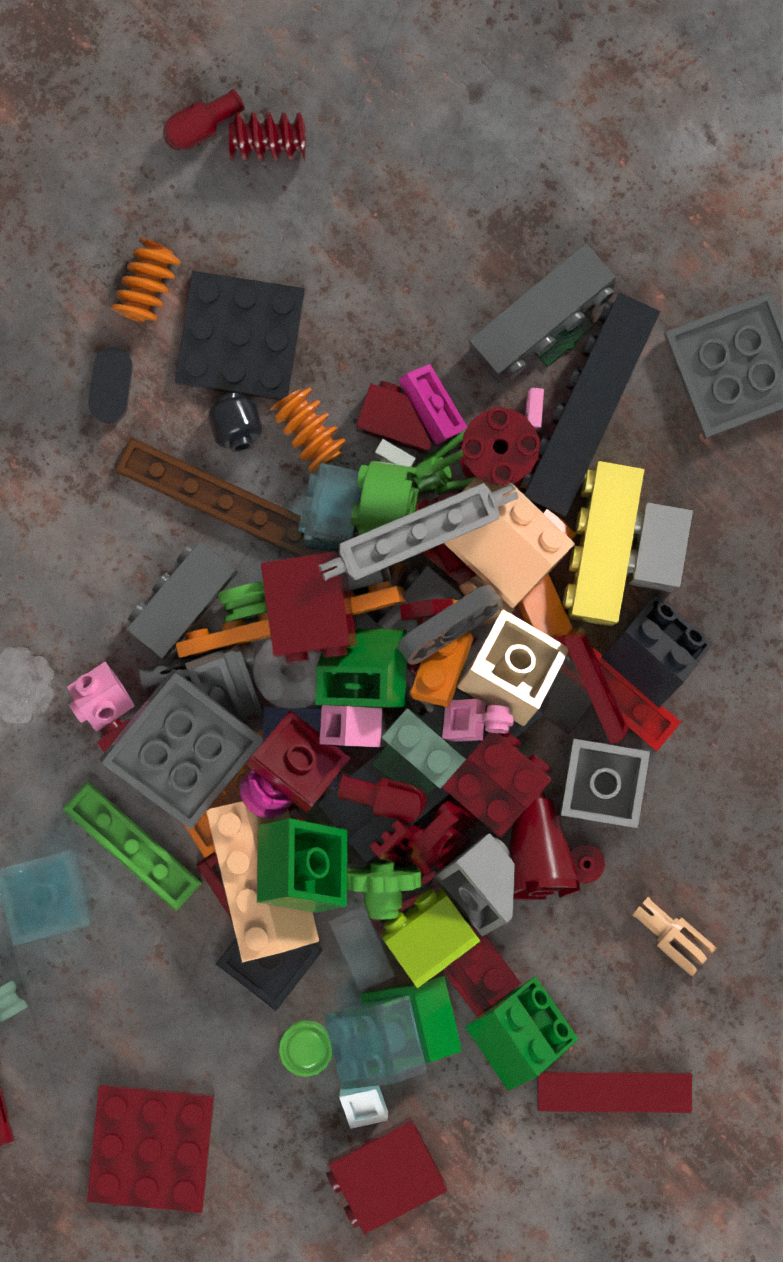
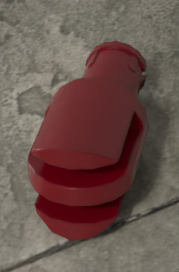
M232 89L227 94L206 105L196 101L174 113L168 118L163 128L165 143L175 150H187L216 135L218 124L229 119L236 112L245 110L240 96Z
M344 775L338 791V799L371 806L373 815L396 821L399 820L404 823H411L424 812L427 805V796L422 789L382 778L381 781L375 784Z

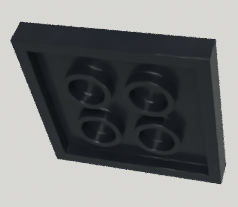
M192 271L175 384L228 393H240L242 395L273 400H282L288 396L305 288Z

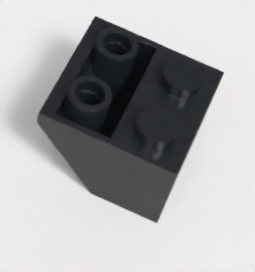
M655 594L612 643L602 658L660 708L685 682L713 643L699 629L692 626L677 613L669 603Z

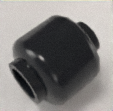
M230 393L219 397L209 411L208 419L213 437L220 447L231 448V451L235 453L244 452L251 449L253 442L261 436L262 424L256 404L252 399L244 397L240 393Z

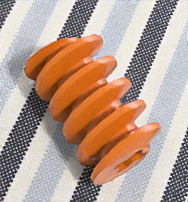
M141 237L139 242L145 248H136L133 251V256L139 262H130L127 265V269L134 276H124L121 279V283L128 290H118L115 294L122 304H112L110 309L125 318L144 323L145 320H158V317L150 308L151 306L163 307L164 303L156 297L157 292L169 293L170 289L162 283V279H175L176 276L167 267L168 265H181V261L171 250Z
M311 387L286 396L269 411L280 409L275 416L276 422H288L283 429V433L285 436L296 435L291 443L294 449L305 447L299 457L302 461L314 460L308 467L309 473L313 474L344 454L339 450L346 440L344 438L331 439L337 430V426L324 428L323 423L329 417V414H315V410L321 402L320 400L307 402V397L313 391Z

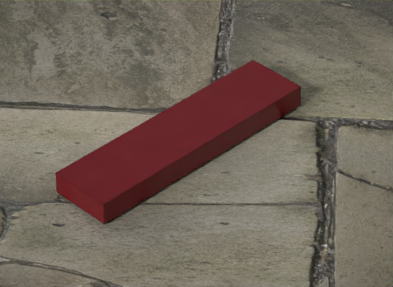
M543 1071L537 1078V1110L551 1112L692 1113V1073Z

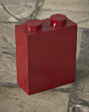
M338 551L261 563L273 656L285 657L286 663L308 661V653L323 651L324 658L347 655V647L357 646L347 573L343 572L325 581L322 574L335 569V567L320 572L318 566L340 557Z
M412 1117L329 1159L331 1170L326 1172L334 1192L337 1194L342 1191L349 1204L344 1207V1210L353 1228L360 1226L364 1235L447 1192V1185Z

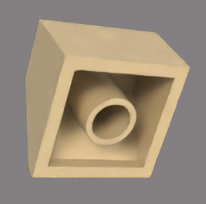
M502 610L472 658L457 688L476 699L486 702L488 706L499 705L509 707L510 715L514 716L513 721L524 727L539 709L569 650L553 638Z

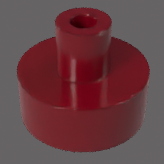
M582 844L570 851L581 883H591L602 875L605 868V860L599 849L588 844ZM585 861L589 862L588 867L583 866Z

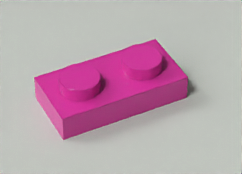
M431 364L411 371L398 380L436 446L454 438L467 428Z

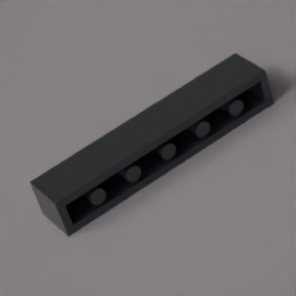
M620 292L614 303L606 301L597 320L604 324L599 336L590 335L582 355L588 357V360L583 370L575 368L566 388L573 392L567 404L559 402L550 421L557 425L552 437L543 436L538 458L541 461L536 472L531 471L527 474L519 488V491L525 493L524 496L542 513L549 509L563 520L565 519L661 311Z

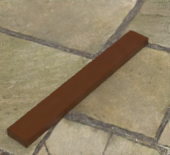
M130 437L115 469L116 473L297 557L333 551L339 552L338 545L350 540L346 536ZM398 562L388 566L392 587L397 586L406 564Z

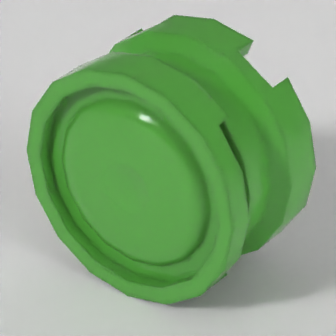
M263 581L217 593L219 602L224 604L225 611L229 612L228 616L223 617L224 623L244 619L245 621L257 618L259 614L267 612Z
M302 1020L293 1023L286 1029L280 1040L279 1055L281 1062L288 1071L297 1076L310 1077L319 1074L327 1067L332 1058L333 1042L331 1034L325 1026L316 1021Z

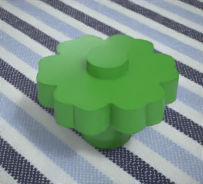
M376 861L371 862V865L354 866L347 869V890L363 892L364 908L368 909V918L394 919L399 917V909L402 908V891L421 887V871L417 867L410 865L397 866L394 862Z

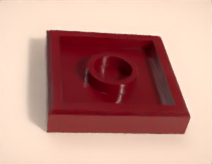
M290 709L246 764L307 813L349 761L350 757L335 745L320 744V733Z

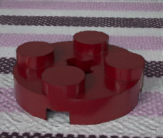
M451 801L444 803L436 812L435 820L426 830L420 829L411 837L408 843V847L413 850L411 862L426 875L431 874L429 868L433 865L439 870L446 866L468 842L469 838L464 833L468 825L473 829L475 828L476 817L463 805L455 806Z

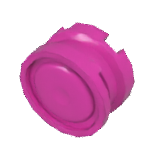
M253 769L244 777L240 785V796L244 805L261 818H279L294 803Z

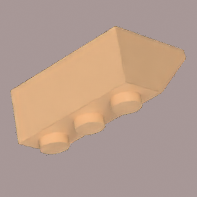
M476 477L462 492L483 483L491 492L502 489L510 484L504 486L488 484ZM517 488L512 492L502 495V497H506L517 492L519 498L498 507L499 520L444 543L487 585H492L497 594L511 608H514L559 563L575 544Z

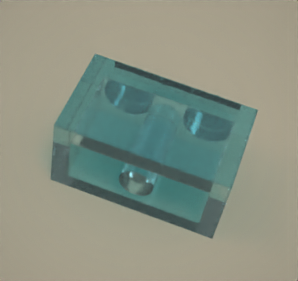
M321 463L318 475L310 473L306 496L313 497L310 511L302 509L298 532L305 533L303 546L339 552L338 545L352 538L354 526H351L352 509L354 503H359L362 488L357 486L359 471Z

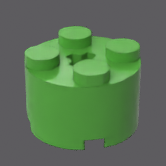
M371 461L369 466L361 465L357 483L358 488H362L360 504L354 503L351 515V526L356 527L359 535L416 512L419 488L412 487V477L420 479L419 468Z

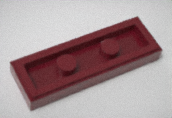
M581 626L570 630L564 642L609 742L612 745L622 741L628 726L587 634Z

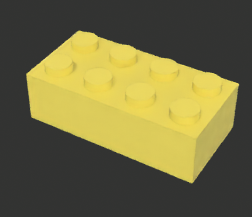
M598 461L593 470H588L587 474H585L581 497H587L586 508L581 507V511H578L575 525V534L581 535L579 546H574V549L571 550L568 566L569 572H575L573 584L568 583V586H565L562 601L564 609L568 610V619L611 627L618 623L644 469Z

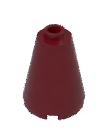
M540 793L512 825L509 857L515 863L513 900H547L546 896L558 893L559 898L575 895L581 891L580 880L555 803L552 799H546L545 793Z

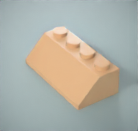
M243 801L206 810L242 962L279 954L319 942L313 912L257 903L258 825L289 819V811L287 810L279 818H261L252 813L244 805Z

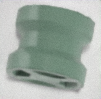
M13 980L0 987V1023L28 1007L26 1001L20 999L16 994L17 986Z

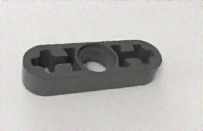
M492 585L481 586L407 633L399 641L397 647L408 664H417L493 616L501 608L503 601Z

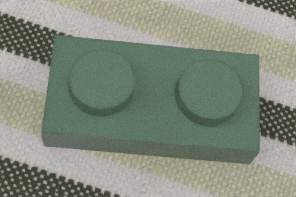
M408 708L381 737L440 789L466 760Z

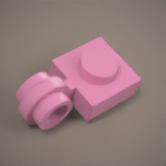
M479 699L452 700L450 708L445 707L442 739L450 742L483 740L484 725L485 731L508 733L509 726L513 725L514 716L510 715L509 707L499 705L487 706V712L485 713L486 702Z

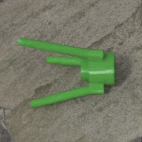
M466 429L435 452L423 457V462L413 466L419 468L420 479H414L424 494L435 490L439 496L451 490L466 488L476 478L447 482V479L452 477L449 465L463 458L462 449L446 458H443V456L463 442V434Z

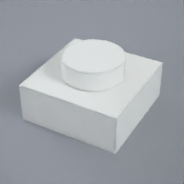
M382 439L375 451V457L380 459V462L413 467L415 464V457Z
M378 1081L340 1089L339 1098L351 1129L388 1120V1110Z

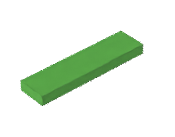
M87 781L62 809L175 911H178L203 883L90 781Z

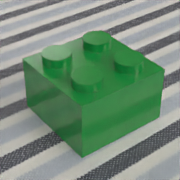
M290 818L258 825L257 903L315 913L347 907V830Z

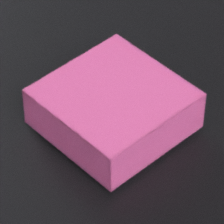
M530 388L526 396L525 417L531 422L536 431L539 432L542 423L544 389Z

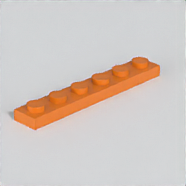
M391 581L368 586L369 593L356 597L354 591H350L353 616L406 602L403 587H392ZM267 612L259 614V622L245 625L244 619L222 624L223 631L209 634L208 628L186 633L187 640L176 643L179 658H190L230 648L236 644L242 645L269 638L271 636Z

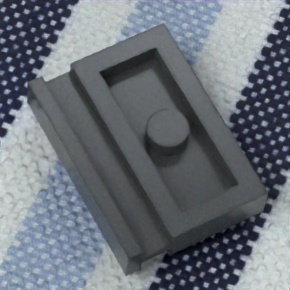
M238 644L233 645V649L222 652L220 650L185 663L192 684L242 722L246 721L248 716L256 713L258 716L263 714Z

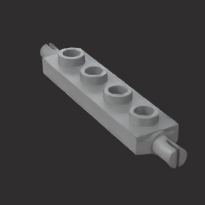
M483 483L338 545L340 557L318 565L320 572L335 567V569L322 574V577L326 581L329 578L346 572L355 581L499 520L498 507L519 498L517 492L506 497H502V495L512 492L516 488L513 484H510L502 489L491 492Z

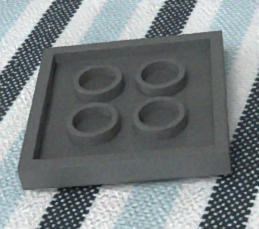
M772 292L665 331L664 337L704 440L783 410V320Z
M172 669L100 757V761L178 821L192 829L264 740L258 733Z

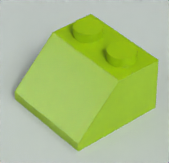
M442 888L436 892L433 889L424 892L416 899V906L404 915L399 913V917L389 919L384 924L385 930L380 933L388 948L417 988L480 942L468 922Z

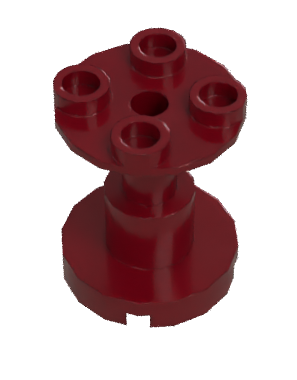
M495 407L491 410L483 411L470 422L463 434V442L461 444L463 458L459 460L464 477L466 479L477 477L488 484L504 486L513 484L518 489L524 477L533 470L538 460L540 440L536 429L527 417L515 410ZM501 447L506 452L504 454H498L494 451V449L498 450Z

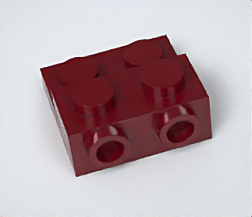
M488 732L442 788L501 838L552 779L546 774L550 767L534 753L529 758L517 749L521 742L510 732Z

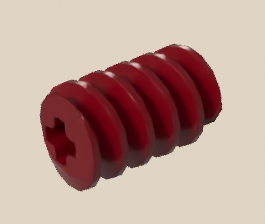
M236 112L233 123L229 124V159L233 161L237 150H240L243 160L248 161L252 151L255 150L258 160L263 161L267 151L270 150L273 160L279 161L282 151L285 150L288 160L294 161L298 150H300L304 161H306V123L301 112H297L293 123L289 122L286 112H282L278 123L274 122L271 112L266 113L263 123H259L256 112H251L248 123H244L241 113Z

